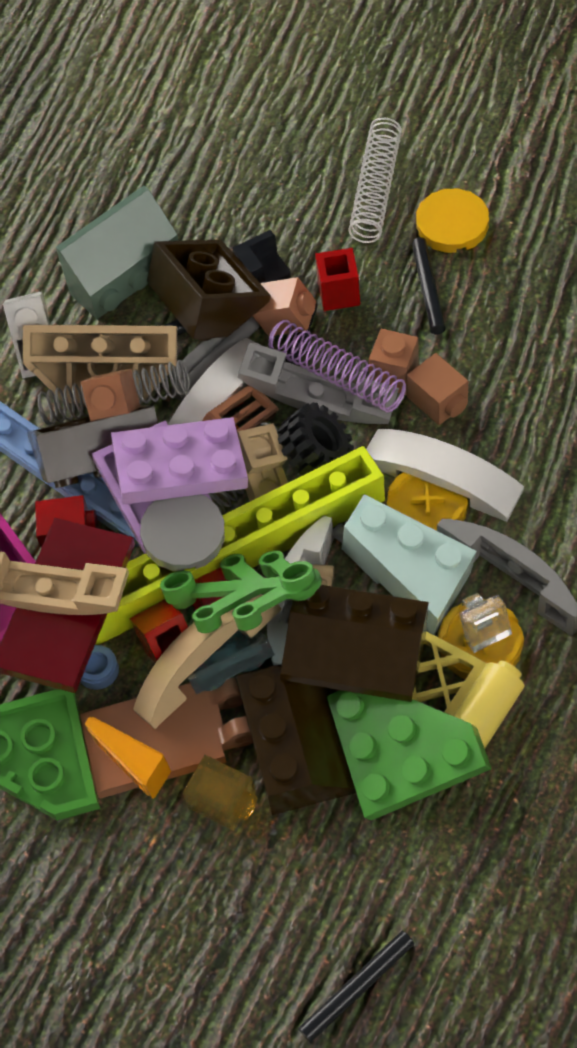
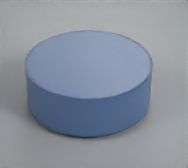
M102 645L94 646L80 681L85 687L99 690L108 687L115 681L119 673V665L112 650Z

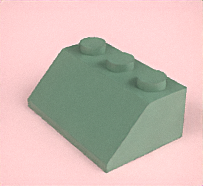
M143 185L56 246L70 295L96 319L108 311L114 310L123 300L137 290L143 289L148 284L147 277L155 241H179L176 231L146 186Z

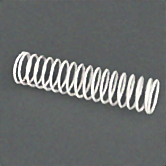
M378 118L372 121L367 137L357 193L355 194L353 212L348 228L351 237L362 243L376 242L382 236L383 221L385 219L391 181L393 180L392 175L394 174L397 150L399 149L402 133L400 124L390 118ZM378 120H390L397 124V126L389 122L374 123ZM380 124H388L397 128L399 134L387 128L373 130V128ZM386 130L394 133L396 137L376 135L375 132ZM377 143H385V144H389L390 146H389V147H387V146H382V145H379V144H377ZM376 149H383L389 151V153L380 152ZM374 150L379 154H372L370 151ZM376 156H384V157H387L388 159H382V158H378V157H376ZM370 157H373V158L378 159V160H372V161H371L369 158H370ZM374 162L385 163L386 165H379ZM372 163L376 166L370 167L368 164ZM372 168H378V169H382V170H385V171H383V172H382V171H377V170H374V169H372ZM370 169L376 173H368L367 170ZM372 175H379V176H382V177H384V178H379V177H375V176H372ZM366 176H370V177H372V178H374V179H369V180H368V179H366L365 177H366ZM387 179L388 182H387V183H384L383 181H380V180ZM370 181H376V182H380V183H382V184H376V183H373V182H370ZM368 182L375 186H366L364 183ZM377 186H386L387 188H386V189H382L381 187H377ZM363 189H368V190H370V191H372V192H366V193H365V192L363 191ZM374 192H384L386 195L382 196ZM366 195L374 199H383L384 202L381 203L374 199H363L361 196ZM365 202L370 205H381L383 208L379 209L377 207L369 205L363 206L360 203ZM363 208L365 210L372 212L380 211L381 215L378 216L371 212H361L359 211V209ZM358 215H363L367 218H379L380 221L375 222L374 220L370 219H360ZM357 223L373 225L377 229H365ZM353 225L364 231H379V233L375 236L362 235L354 229ZM351 229L359 236L365 238H377L372 241H363L357 239L351 233Z

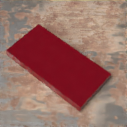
M54 518L35 564L84 570L86 563L126 568L134 549L135 541L132 536ZM15 608L0 643V673L76 693L108 613L67 615Z

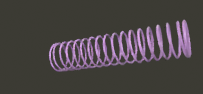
M288 320L280 321L271 331L268 346L274 349L273 339L277 329L282 323L286 322L289 324L281 332L278 340V349L276 350L280 351L285 346V350L281 352L287 353V350L293 345L291 354H286V359L293 361L296 365L314 372L315 375L321 376L324 380H328L338 387H343L345 391H350L351 394L357 395L360 399H365L366 402L372 403L375 407L379 406L386 413L392 412L401 403L406 391V384L403 379L397 380V376H390L388 371L382 372L380 367L375 368L374 364H368L366 360H360L358 356L353 357L351 352L346 353L345 349H339L337 345L332 346L330 341L325 342L323 338H318L316 334H311L308 330L304 331L302 327H297L295 323L291 324ZM287 328H289L288 337L280 347L281 338ZM300 329L302 333L297 337L298 330ZM295 332V335H294V338H293L292 342H291L290 345L287 347L288 342H289L291 336H292L293 333ZM305 333H308L309 336L304 340ZM302 336V339H301V341H300V344H299L298 347L295 349V346H296L297 341H298L299 338ZM315 337L316 340L311 344V338ZM308 339H309V342H308V344H307V347H306V349L304 350V352L302 353V349H303L305 343H306V342L308 341ZM321 340L323 344L317 349L318 342ZM316 343L313 352H312L311 355L309 356V353H310L312 347H313L314 344ZM329 344L330 348L324 353L325 345ZM323 347L320 356H319L318 359L316 360V357H317L319 351H320L321 348ZM300 348L298 357L294 359V354ZM336 348L337 351L331 357L332 349ZM307 351L305 361L301 362V357ZM330 351V353H329V355H328L326 361H325L324 364H323V361H324V359H325L327 353ZM343 351L344 355L340 358V360L337 363L339 353ZM314 355L313 364L308 366V361ZM347 355H350L351 359L345 365L341 379L337 381L336 375L339 374L342 368L344 367ZM336 356V359H335L334 363H333L332 366L330 367V365H331V363H332L334 357ZM321 359L320 368L315 370V364ZM354 359H358L359 362L353 368L348 383L344 384V378L351 371ZM343 360V363H342L341 367H340L339 370H338V367H339L341 361ZM329 361L327 371L322 373V368ZM337 363L334 375L329 377V372ZM361 363H365L366 367L360 372L356 386L351 388V382L358 375ZM372 366L373 371L368 375L363 390L358 392V386L365 379L368 367ZM379 370L381 374L374 381L371 393L366 396L365 390L372 383L375 371ZM387 374L388 378L382 384L378 397L373 400V393L379 387L383 375ZM394 378L395 381L388 388L390 379ZM402 382L403 386L399 397L390 407L385 408V403L394 394L397 383ZM394 386V388H393L391 394H390L389 397L387 398V395H388L390 389ZM385 393L383 402L380 404V397Z

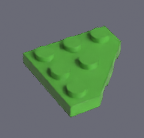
M61 689L0 704V789L57 821L100 809L76 694Z
M343 690L327 696L364 818L372 821L492 769L479 731L471 723L412 699V702Z

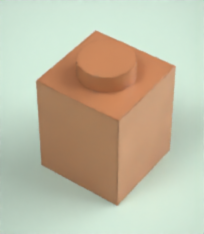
M296 277L260 283L271 297L269 303L254 314L253 317L267 335L270 336L273 328L282 320H288L291 324L295 323L297 327H302L304 331H307L312 314L315 311L316 300L301 280ZM286 322L282 323L274 336L281 335V332L289 324ZM287 328L284 334H289V328Z
M381 328L370 354L369 364H374L375 368L380 367L382 372L388 371L390 376H397V380L403 379L406 384L405 395H407V374L419 365L418 337ZM372 366L369 367V374L373 371ZM379 370L375 371V376L373 380H376V378L381 374ZM387 374L383 375L381 383H384L388 378ZM394 378L390 379L389 385L395 381ZM402 382L397 383L398 393H401Z
M434 353L407 374V398L434 422L441 425L448 418H454L461 414L468 404L469 381L442 357Z
M131 368L93 376L81 381L90 421L128 414L140 407Z

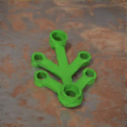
M275 550L267 552L259 558L262 573L267 578H263L246 563L242 554H232L220 562L224 578L229 581L196 583L192 573L183 570L166 576L161 581L160 587L166 602L175 609L187 608L193 605L197 598L223 597L210 605L202 606L194 611L192 618L198 632L210 633L217 630L222 624L221 615L234 609L232 615L237 628L242 631H248L262 623V612L286 599L302 601L313 596L321 586L322 578L319 571L314 569L310 562L298 561L290 564L285 560L281 551ZM260 594H264L252 602H247Z

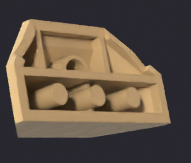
M23 325V364L51 389L54 394L57 387L64 394L65 385L69 386L72 391L74 383L79 386L81 391V381L93 376L131 368L132 374L134 370H137L140 375L143 399L146 400L148 394L142 380V369L145 368L148 371L152 393L155 388L150 374L151 366L156 368L159 382L161 383L159 365H164L167 376L169 375L168 363L171 362L174 368L177 365V326ZM153 370L154 379H155V383H156V386H157V381H156L155 373H154V370ZM144 372L146 384H147V387H148L147 377H146V374H145V372ZM136 375V381H137V385H138V388H139V391H140L139 381H138V378H137V375ZM75 387L76 398L78 403H80V397L77 388ZM66 388L68 402L72 403L69 391ZM58 390V398L62 401L61 394Z

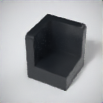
M271 230L232 248L234 255L259 283L291 278L290 269L277 253L276 237Z

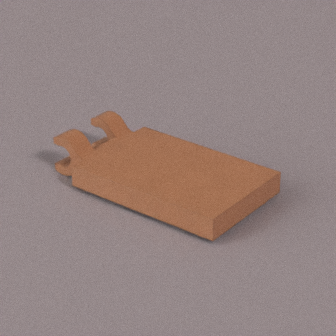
M236 678L220 681L209 690L205 679L178 686L187 699L156 729L133 710L137 698L81 713V724L98 797L101 799L139 787L94 742L85 726V722L89 717H95L162 753L171 770L167 779L227 763L225 750L244 747L253 743L246 716L234 718L225 725H223L220 710L235 708L243 704Z

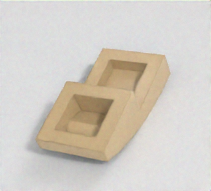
M274 423L238 431L237 434L248 476V488H246L249 501L287 484L288 480L282 465L288 459L281 451L283 446L279 444V436Z

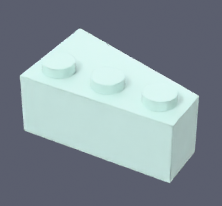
M365 494L344 526L342 550L377 584L381 583L393 596L429 602L426 631L435 635L442 619L449 612L468 579L477 551Z

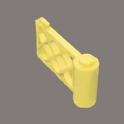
M426 631L424 644L433 649L435 659L420 663L418 673L438 669L442 687L417 693L415 687L412 699L422 702L444 696L447 706L444 712L477 727L483 746L486 748L525 687L520 679L522 676L521 672L505 661H499L498 664L486 663ZM439 652L445 654L446 657L440 658ZM461 663L472 669L465 681L446 685L442 667ZM456 693L452 701H450L449 695Z

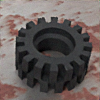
M314 402L310 405L309 403L303 405L282 422V426L278 430V433L281 434L278 438L279 444L285 445V448L281 450L283 455L291 457L292 460L288 463L292 467L298 465L300 467L298 473L302 476L354 450V446L349 444L352 441L351 434H345L343 431L347 428L344 422L339 424L336 421L339 416L335 412L329 415L328 407L322 405L319 408L318 403Z

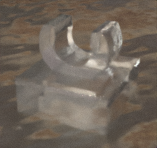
M476 593L462 600L463 605L467 609L460 612L459 615L466 643L474 653L512 635L506 604L498 594L483 600Z

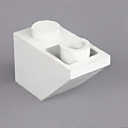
M42 291L7 299L3 303L23 379L36 376L23 364V325H51Z

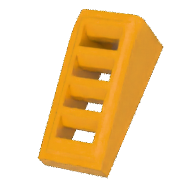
M89 717L85 722V726L94 742L147 796H150L152 799L155 798L171 773L164 755L97 718Z

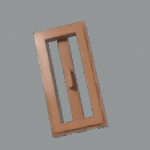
M247 385L209 411L202 421L222 419V416L253 396L256 399L254 402L232 416L235 426L260 408L264 407L265 410L237 429L238 432L259 427L261 423H267L274 418L279 408L265 394Z

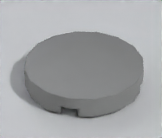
M202 494L155 500L147 507L141 519L140 537L147 556L158 566L171 571H183L193 567L198 569L206 566L219 554L225 538L224 519L219 507Z

